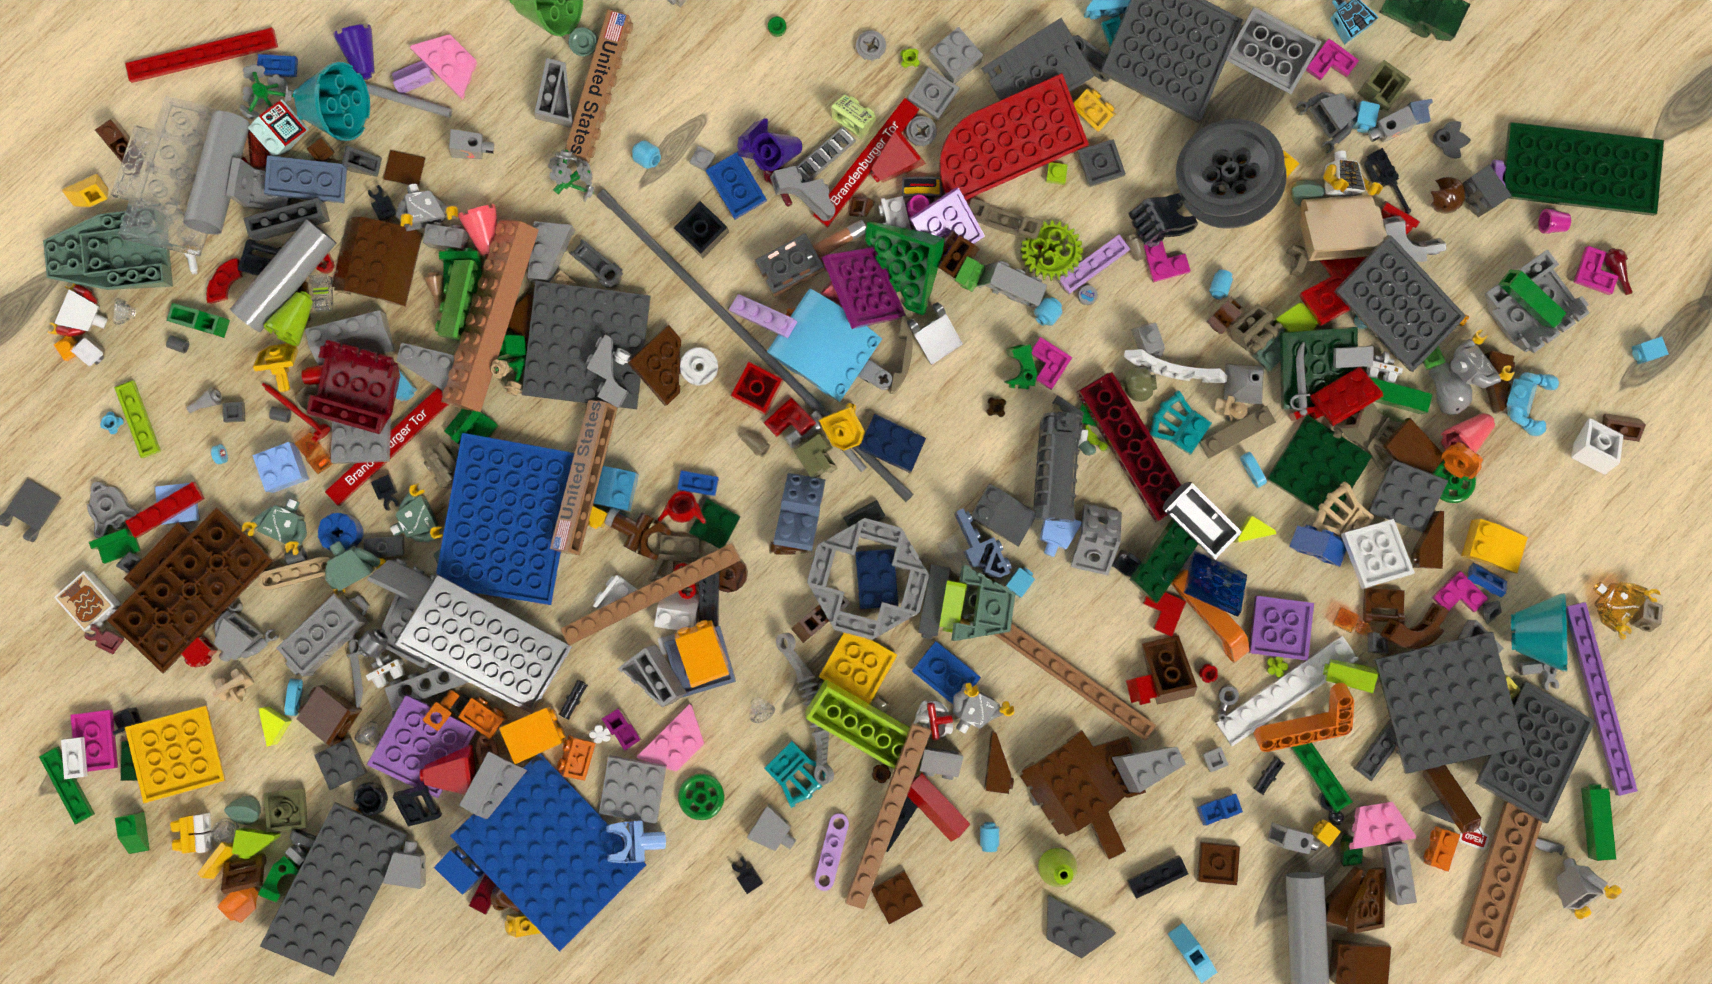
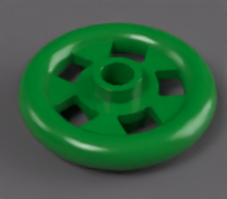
M1443 460L1432 473L1448 480L1440 499L1447 503L1465 501L1475 490L1476 477L1468 479L1469 477L1463 476V478L1456 477L1450 472L1444 474L1442 469L1445 468L1444 464L1446 462ZM1452 477H1455L1457 480L1455 484L1451 481ZM1463 480L1468 482L1466 489L1461 488ZM1449 489L1457 490V496L1449 495Z
M700 773L688 777L682 783L678 792V802L681 810L694 820H708L719 813L724 804L725 795L722 785L716 778L708 774ZM704 781L705 787L696 788V782ZM714 787L717 794L711 797V793L708 790ZM687 790L693 791L692 799L686 798ZM703 793L705 799L700 800L698 794ZM711 801L714 807L708 811L705 806ZM692 803L700 807L698 812L690 808Z

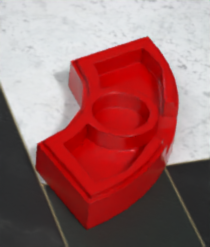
M238 258L228 260L216 269L217 271L212 279L209 280L207 286V303L212 304L228 300V292L231 285L243 277L242 272L238 270L240 264Z

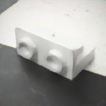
M903 196L888 200L882 198L878 208L880 216H884L885 219L883 224L911 229Z
M620 575L612 576L606 583L607 588L605 591H600L594 598L595 604L593 606L600 609L636 591L637 588Z

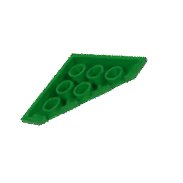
M867 222L865 241L868 246L873 245L878 253L875 258L881 268H887L892 278L889 281L896 293L900 291L906 300L903 303L905 308L924 315L942 258L944 238L926 232L876 222Z

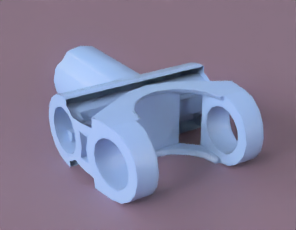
M643 821L620 822L606 826V832H614V834L622 836L625 842L623 851L607 855L608 862H644V850H659L666 847L665 832L644 833ZM627 823H629V832L626 829ZM629 850H630V862H629V858H626V856H627Z

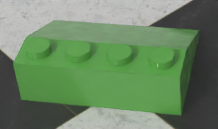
M454 260V264L449 266L448 275L451 277L449 283H446L444 287L446 299L440 305L441 321L437 320L435 327L439 337L460 341L461 334L464 332L473 296L471 292L474 289L479 268L473 260Z

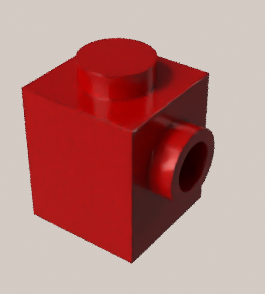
M197 637L181 655L185 658V663L190 667H205L213 660L211 657L218 649L206 637Z
M1152 674L1126 680L1131 703L1139 702V705L1151 703L1150 699L1157 698Z

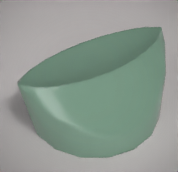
M576 28L570 34L568 44L573 53L584 57L595 52L599 37L588 28Z
M1300 180L1293 185L1291 197L1294 203L1301 207L1303 199L1321 198L1325 193V188L1311 180Z
M243 796L231 802L224 811L233 821L242 825H250L259 819L261 805L254 797Z

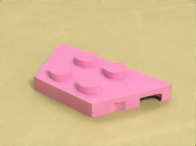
M450 34L410 46L411 50L463 100L467 85L470 84L471 75L477 65L476 59Z
M690 703L637 758L646 762L667 765V769L678 771L705 744L698 721L696 720L693 705Z
M1393 802L1357 807L1354 815L1355 822L1352 827L1354 838L1349 848L1351 850L1415 839L1416 835Z

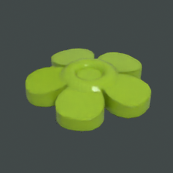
M1283 657L1269 658L1267 665L1271 667L1267 668V672L1270 675L1275 674L1278 678L1283 677V671L1288 670V664L1282 663Z

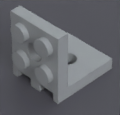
M232 159L226 196L243 207L268 211L289 206L291 200L289 197L265 195L266 171L254 169L242 159Z
M1084 504L1081 535L1071 561V567L1109 575L1121 543L1122 512ZM1096 553L1099 556L1093 557L1090 554Z

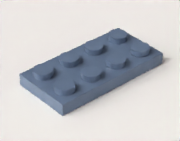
M267 155L264 194L307 200L319 198L325 202L345 204L347 169L342 164Z

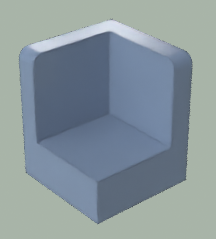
M1432 99L1410 102L1407 105L1410 107L1417 122L1415 125L1431 121L1428 107L1433 103Z

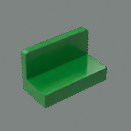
M123 529L89 541L90 548L99 551L102 563L104 564L123 558L129 551L133 554L141 551L138 540L134 538L130 529Z

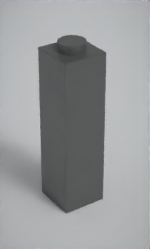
M930 565L929 579L918 633H922V638L933 639V636H938L946 584L950 573V568Z

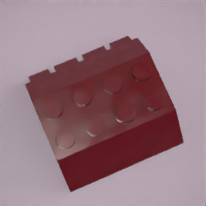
M327 339L325 344L320 347L318 356L319 358H325L318 393L310 395L306 414L380 434L393 412L400 381L398 363L394 362L393 357L379 354L377 357L375 352L361 349L359 352L357 347L343 344L341 347L339 342Z

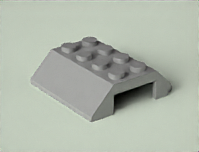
M1548 249L1519 270L1523 271L1566 312L1561 323L1555 328L1542 326L1499 285L1485 293L1490 315L1509 341L1524 352L1531 351L1535 353L1545 346L1544 342L1548 344L1560 335L1559 331L1565 332L1576 324L1575 320L1579 322L1589 314L1587 309L1589 304L1583 296L1575 299L1554 271V268L1559 264Z

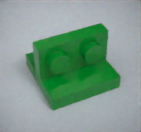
M461 409L444 432L452 437L453 441L460 444L462 433L490 438L499 425L483 412Z

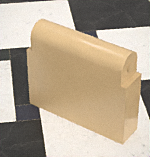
M1372 195L1303 199L1301 202L1302 218L1299 223L1309 261L1367 257L1387 236L1379 206L1375 207Z

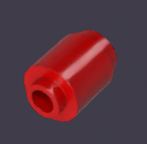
M323 365L306 367V369L302 370L303 383L305 385H319Z

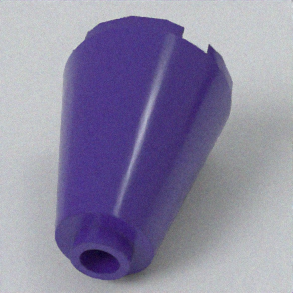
M363 24L342 28V33L340 34L335 31L333 33L334 38L348 63L353 66L352 69L356 73H360L364 80L372 78V74L375 73L371 25L367 24V28H364Z
M770 132L759 134L752 144V148H754L753 159L756 165L764 171L777 170L801 153L803 148L802 142L796 136Z

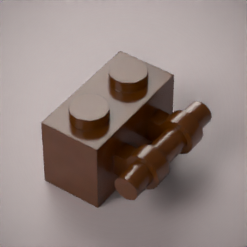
M951 230L949 235L944 237L942 262L938 268L956 279L967 256L974 259L980 249L961 235L954 241L958 234ZM952 246L947 255L945 256V253L947 252L949 247Z

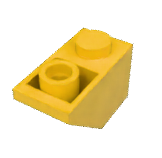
M95 174L62 189V192L73 206L91 207L107 200L109 189L99 175Z

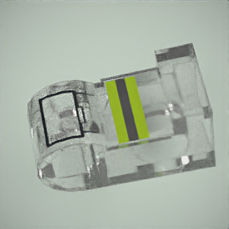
M327 274L309 275L310 283L312 284L314 311H332L333 278Z

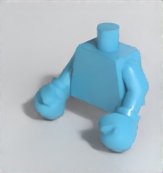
M1525 372L1521 374L1519 379L1514 378L1507 402V413L1512 421L1521 425V428L1531 436H1540L1546 432L1547 428L1544 420H1533L1531 418L1528 419L1537 385H1540L1545 390H1556L1558 388L1559 380L1552 374L1542 375Z

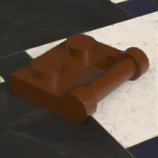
M1365 588L1363 622H1388L1392 619L1404 625L1405 590ZM1371 608L1396 609V614H1373Z
M262 853L256 857L241 861L225 862L221 884L223 894L263 885L264 867L267 863L266 855Z

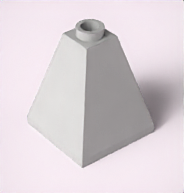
M1226 364L1225 374L1227 375V382L1224 383V400H1227L1228 396H1233L1236 402L1262 404L1264 366Z

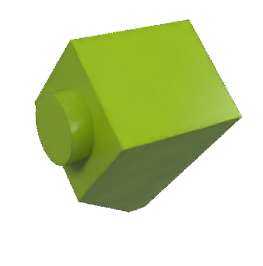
M245 827L237 829L232 854H239V858L249 859L279 839L281 833Z

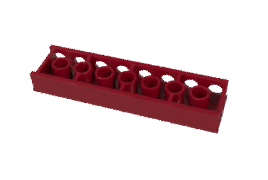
M1113 372L1107 373L1076 393L1156 523L1168 516L1163 509L1164 503L1181 484Z

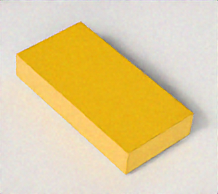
M221 842L197 874L201 878L214 879L223 868L224 863L228 862L232 857L233 844Z

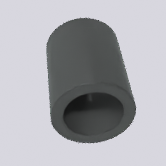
M171 335L167 339L166 347L184 354L189 348V341Z
M272 406L269 418L288 423L291 419V410Z
M303 547L298 549L297 555H293V550L285 553V560L288 565L307 560V554Z

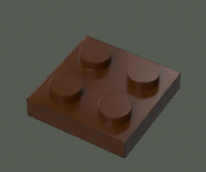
M905 870L872 887L871 891L888 924L923 907Z

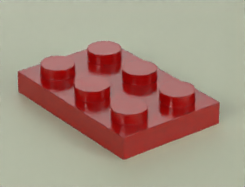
M1358 367L1311 395L1310 400L1330 424L1335 426L1383 397V392L1362 368Z

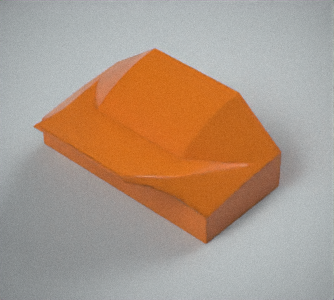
M257 887L232 892L220 902L217 908L230 921L235 920L242 923L256 909V901L260 890Z

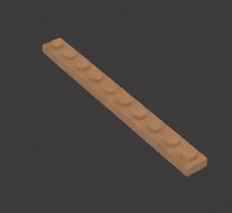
M732 542L562 627L561 631L570 646L740 561L741 558Z
M1012 623L1010 632L994 634L1142 740L1146 741L1156 725Z
M912 723L847 894L845 903L861 909H864L930 736V728Z

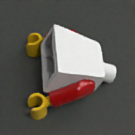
M73 283L71 287L65 286L68 289V293L55 323H49L54 326V330L52 332L48 331V333L72 337L83 335L86 331L90 332L92 325L104 329L108 318L98 315L100 307L97 306L98 300L92 292L79 284Z

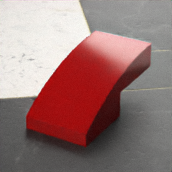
M1317 407L1305 408L1307 409L1306 415L1309 414L1313 419L1324 416ZM1300 410L1288 414L1291 421L1304 417L1300 414Z

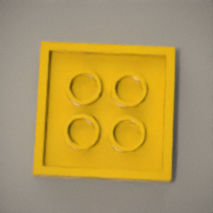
M843 633L819 677L829 680L870 704L894 663L897 654L873 640Z

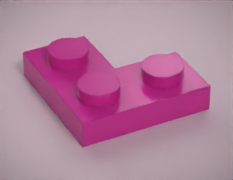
M1329 38L1310 62L1306 71L1319 81L1330 67L1347 77L1359 60Z
M1163 241L1154 247L1144 245L1147 256L1146 260L1153 283L1191 272L1186 254L1167 258Z
M1587 246L1584 249L1573 283L1611 295L1613 294L1618 276L1601 270L1606 255L1605 251Z
M1040 337L1032 349L1033 352H1031L1033 357L1045 364L1036 381L1052 390L1073 357Z
M1458 571L1432 597L1438 605L1444 606L1448 610L1461 600L1472 612H1476L1488 600L1461 571Z

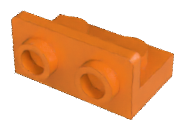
M481 696L478 698L472 697L458 717L489 739H492L507 717L504 716L505 713L497 707L493 709L489 706V702Z
M568 735V739L563 744V756L558 761V772L564 777L585 781L596 743Z
M1435 826V829L1430 834L1429 848L1424 852V863L1449 872L1460 834Z

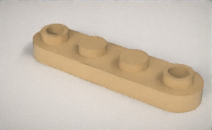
M322 556L265 571L259 575L258 584L263 590H275L324 577V564L331 557ZM270 577L273 579L271 584L268 583Z

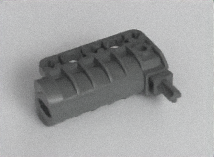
M1068 412L1045 413L1041 417L1033 510L1036 511L1035 519L1074 522L1076 471L1079 466L1077 458L1080 453L1078 445L1081 439L1083 420L1081 415Z

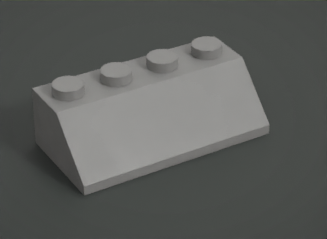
M380 310L305 329L309 348L318 365L324 364L325 358H319L318 356L320 347L325 344L327 339L339 342L341 347L343 344L357 347L359 352L361 349H365L379 355L395 351L387 315Z

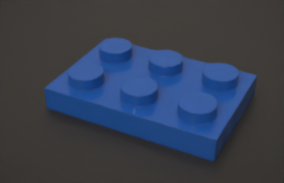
M738 151L705 170L734 220L767 202L765 195L742 157L738 156Z
M936 641L912 670L914 674L952 704L954 695L961 691L964 683H971L972 687H974L981 678Z

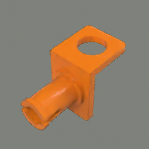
M449 690L440 703L435 702L423 718V722L439 731L452 714L450 708L460 696L456 692ZM435 712L440 713L442 716L441 722L437 724L433 723L430 719L431 714Z

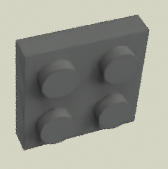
M1114 139L1077 151L1089 188L1126 175Z
M352 738L314 755L329 790L367 773Z

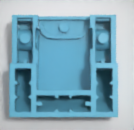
M809 288L790 316L797 321L790 336L785 338L778 334L767 350V353L790 371L804 377L824 394L840 402L882 338L868 326L852 329L842 307Z

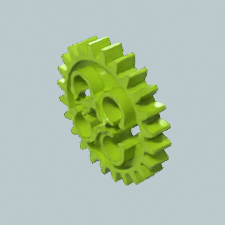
M1051 220L1050 225H1047L1044 221L1037 239L1025 238L1027 241H1022L1023 248H1021V253L1024 254L1022 255V261H1026L1024 266H1030L1029 273L1036 271L1035 277L1041 274L1042 279L1045 280L1049 276L1050 281L1053 280L1054 276L1060 280L1062 274L1067 278V271L1074 273V267H1079L1078 261L1082 260V255L1080 254L1083 253V248H1081L1082 241H1077L1079 234L1074 235L1075 229L1068 230V224L1061 227V221L1057 225H1054L1053 220ZM1068 236V243L1066 244V252L1069 253L1068 256H1062L1060 254L1063 251V246L1060 245L1059 240L1053 241L1051 239L1052 237H1059L1061 239V244H1064L1065 239ZM1037 245L1043 246L1041 256H1044V261L1050 260L1053 264L1045 265L1043 258H1040L1036 266L1035 258L1038 257V250L1034 247Z

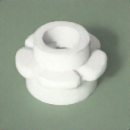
M617 348L616 352H613L614 360L622 365L628 363L631 357L630 353L621 348Z

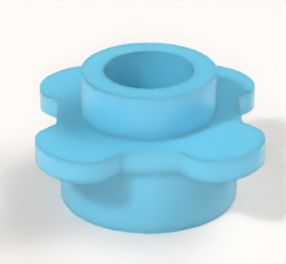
M108 412L102 418L100 426L103 429L109 430L110 434H116L118 432L117 429L120 425H123L124 420L115 416L114 412Z

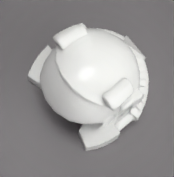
M923 701L916 713L914 723L930 728L927 710L928 703ZM930 701L935 704L937 717L948 715L947 707L941 702ZM939 724V736L944 737L947 733L951 734L953 724Z

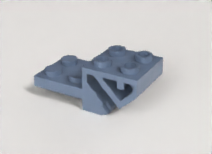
M792 473L787 474L773 544L812 551L826 479Z
M964 508L956 511L954 515L970 547L963 551L970 567L983 568L982 573L994 578H1000L1011 573L1009 570L1012 568L1008 558H1004L1001 553L1003 547L999 539L995 540L993 537L979 543L981 537L977 528L973 529L971 525L973 519L969 511L965 512Z

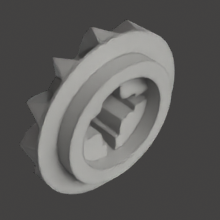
M877 31L863 32L856 42L858 55L863 57L864 60L873 61L880 59L886 49L884 37ZM874 40L875 49L872 48L868 52V46L866 44H871V42H873Z
M915 117L907 126V136L909 141L914 143L915 146L924 147L931 144L936 137V125L928 117ZM917 128H920V129H924V128H925V129H926V131H925V135H926V136H923L922 134L917 135V133H918V129H917Z

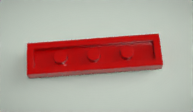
M191 482L125 522L134 538H139L205 498L196 482Z

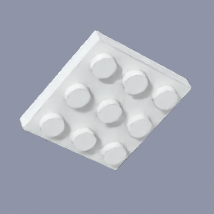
M1394 519L1341 534L1361 589L1415 573Z

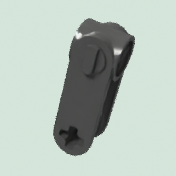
M1074 35L1073 39L1094 76L1103 82H1108L1110 78L1099 73L1107 55L1080 36Z
M583 239L580 240L578 247L569 253L599 278L598 282L604 287L612 288L621 282L623 269L616 263L612 264ZM609 272H615V276L612 279H607L606 276Z

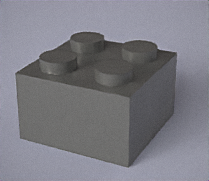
M1490 164L1462 183L1465 188V200L1469 204L1471 212L1477 215V217L1482 216L1512 196Z

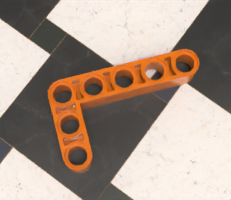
M1184 569L1172 581V586L1221 639L1223 651L1235 663L1250 651L1247 635L1188 570Z
M1345 683L1333 685L1330 689L1329 712L1256 728L1253 734L1260 750L1269 752L1349 734L1353 729L1354 698Z

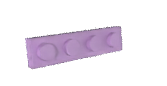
M1118 235L1080 262L1079 267H1074V273L1068 271V277L1066 278L1062 275L1058 281L1069 295L1131 249L1122 237Z
M740 294L737 295L729 308V311L785 338L790 336L797 324L795 319Z

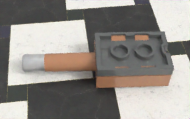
M859 220L814 245L811 244L806 233L756 259V266L763 278L767 276V286L775 298L823 272L824 266L819 258L866 233L867 227L863 220Z

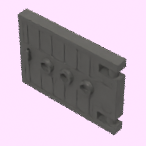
M1059 18L981 68L984 74L988 73L991 79L988 81L999 100L1060 73H1063L1069 92L1094 77L1092 70L1062 18ZM997 66H999V68H1000L1001 71H1002V72H1001L1000 74H998V75H997L996 71L994 70V68L997 67Z

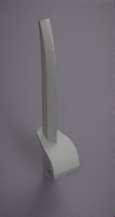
M1304 342L1300 345L1296 357L1298 395L1293 396L1290 401L1292 408L1300 410L1302 416L1307 414V409H1305L1307 408L1306 396H1310V394H1306ZM1297 397L1299 398V408L1294 406V400Z
M353 635L349 640L350 654L347 657H350L356 708H359L362 701L363 686L358 655L362 654L359 652L360 648L357 649V642L359 640H356V637Z

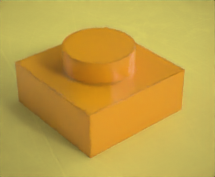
M65 336L55 343L54 347L65 361H69L76 356L71 352V349L78 342L74 336Z

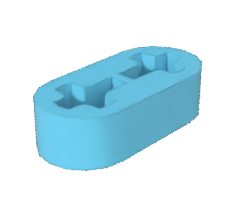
M1247 452L1240 456L1242 465L1254 486L1259 488L1267 484V480L1252 453Z
M291 678L289 680L284 709L285 715H298L303 691V681L301 679Z

